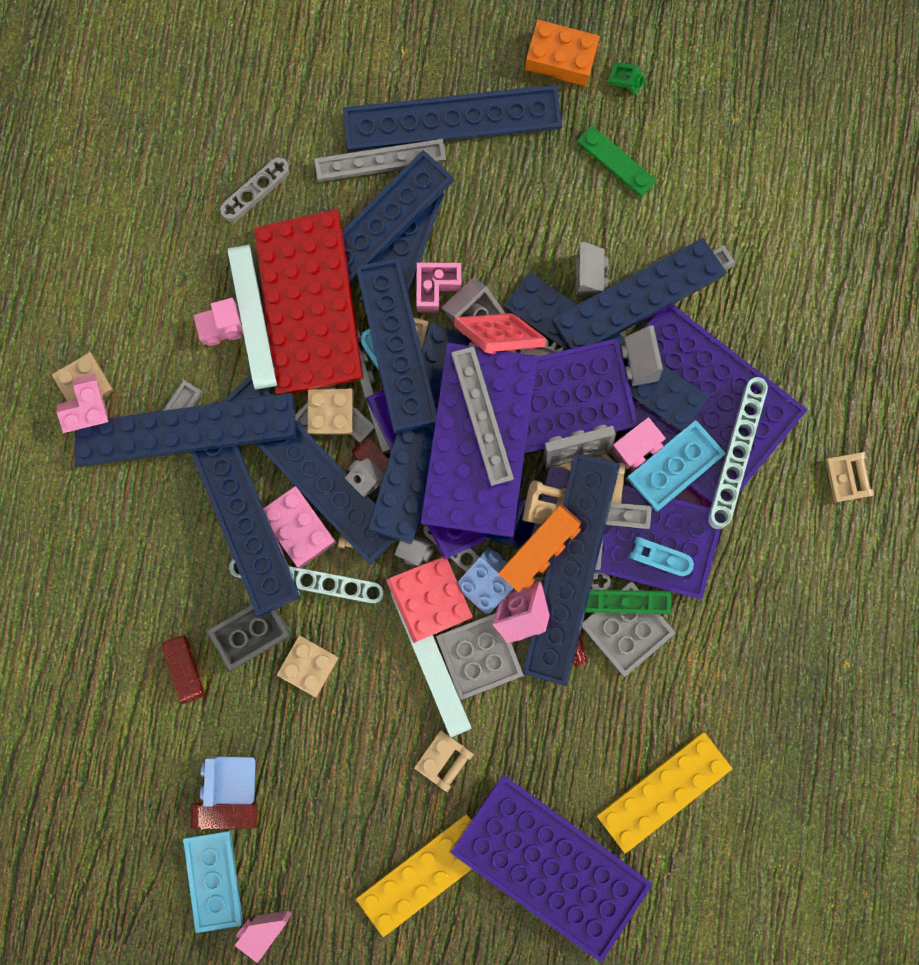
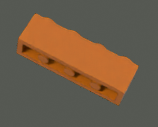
M560 503L502 567L498 574L518 592L522 588L527 590L535 581L532 577L538 571L543 573L550 565L548 560L554 554L557 557L566 547L563 543L568 538L573 539L580 532L579 526L581 521Z

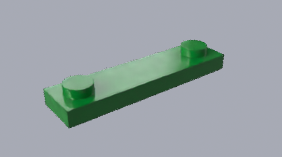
M591 125L577 140L578 145L641 198L656 183V179L594 126Z
M591 589L585 612L671 614V591Z

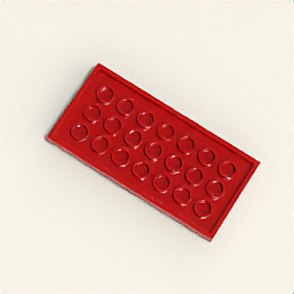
M338 209L255 227L269 345L277 386H275L276 395L293 394L364 379L342 225Z

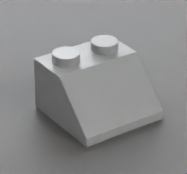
M580 242L576 253V297H593L608 289V278H604V270L608 269V256H604L603 248L586 242Z
M474 278L441 307L453 324L456 317L506 314L487 286Z
M652 325L626 336L623 345L620 346L622 358L627 359L628 366L625 367L627 379L631 380L632 386L659 381L663 370L654 326Z

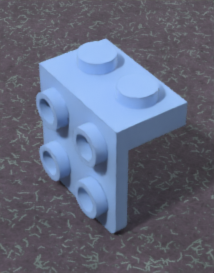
M489 547L457 582L462 593L485 614L491 613L513 589L498 574L506 562L498 552Z
M220 756L206 758L201 766V776L205 777L204 786H201L200 800H204L203 806L213 807L216 804L253 803L255 796V758Z

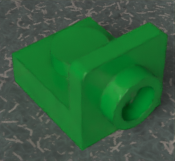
M615 62L608 78V83L611 86L629 88L632 94L637 95L639 89L644 84V75L638 65Z

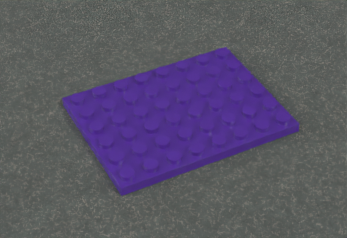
M671 305L656 313L644 328L654 326L661 363L710 397L692 423L696 420L725 453L745 386L755 377L762 378L767 383L768 389L741 483V491L808 409L676 306ZM750 386L754 394H761L759 387ZM632 399L638 425L649 417L666 438L661 443L663 446L680 433ZM744 407L746 414L755 415L752 407ZM635 427L628 428V429H624V430H620V431L623 432V433L626 435V434H628L631 430H633ZM741 427L738 429L741 436H749L746 428ZM733 449L732 453L736 458H743V453L740 449ZM725 455L689 485L711 504ZM727 470L726 474L729 479H737L735 471ZM722 491L720 493L724 501H731L729 492Z

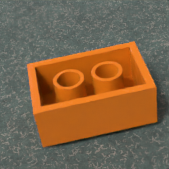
M537 19L526 59L525 71L587 87L600 36Z

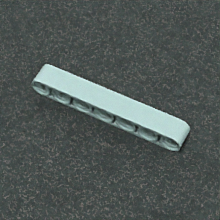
M250 245L228 248L254 388L258 390L277 386Z
M752 378L745 386L708 516L710 526L715 529H722L727 526L733 516L768 389L766 381L762 378ZM750 386L759 387L761 394H754ZM744 407H752L755 415L746 414ZM741 427L746 428L749 436H741L738 429ZM733 449H740L743 453V458H736L732 453ZM727 470L735 471L737 479H729L726 474ZM722 491L729 492L731 501H724L720 493ZM717 512L722 513L725 516V522L718 523L714 518V514Z
M233 559L229 565V570L233 576L241 578V575L236 571L237 565ZM289 566L297 588L300 590L367 603H378L384 597L383 588L374 582ZM306 574H310L313 577V583L308 587L302 584V578ZM332 578L335 581V587L331 591H326L324 589V582L326 579ZM349 583L357 585V592L354 595L346 593V586ZM371 587L379 589L380 595L377 599L372 600L368 597V590Z
M392 595L450 737L452 738L472 729L433 635L413 643Z

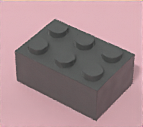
M253 605L248 606L207 631L229 671L239 668L293 636L278 609L258 617Z

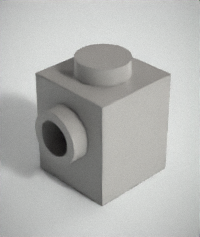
M366 458L362 461L356 460L348 468L350 472L345 479L365 497L374 492L381 484L384 474Z
M415 533L412 544L400 541L394 555L404 559V562L410 566H420L431 558L433 542Z

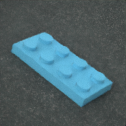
M695 420L630 474L627 479L652 508L658 512L726 453Z
M231 830L185 837L183 841L195 932L199 933L241 926L243 918Z

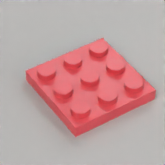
M513 313L456 317L454 321V326L463 335L467 336L483 352L488 354L504 350L514 352L516 349L534 350L536 347H545L546 338Z
M438 558L386 580L413 643L473 617L448 559Z

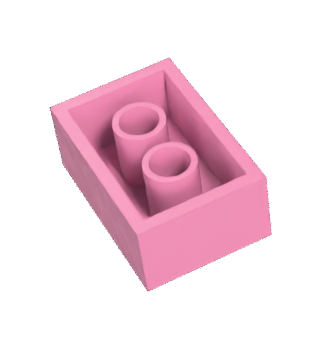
M296 486L264 508L276 538L298 568L304 567L337 543Z

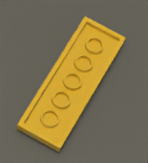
M701 732L596 816L626 854L731 771L732 767L706 733Z
M467 813L356 897L357 902L382 937H385L472 870V868L449 852L471 821Z

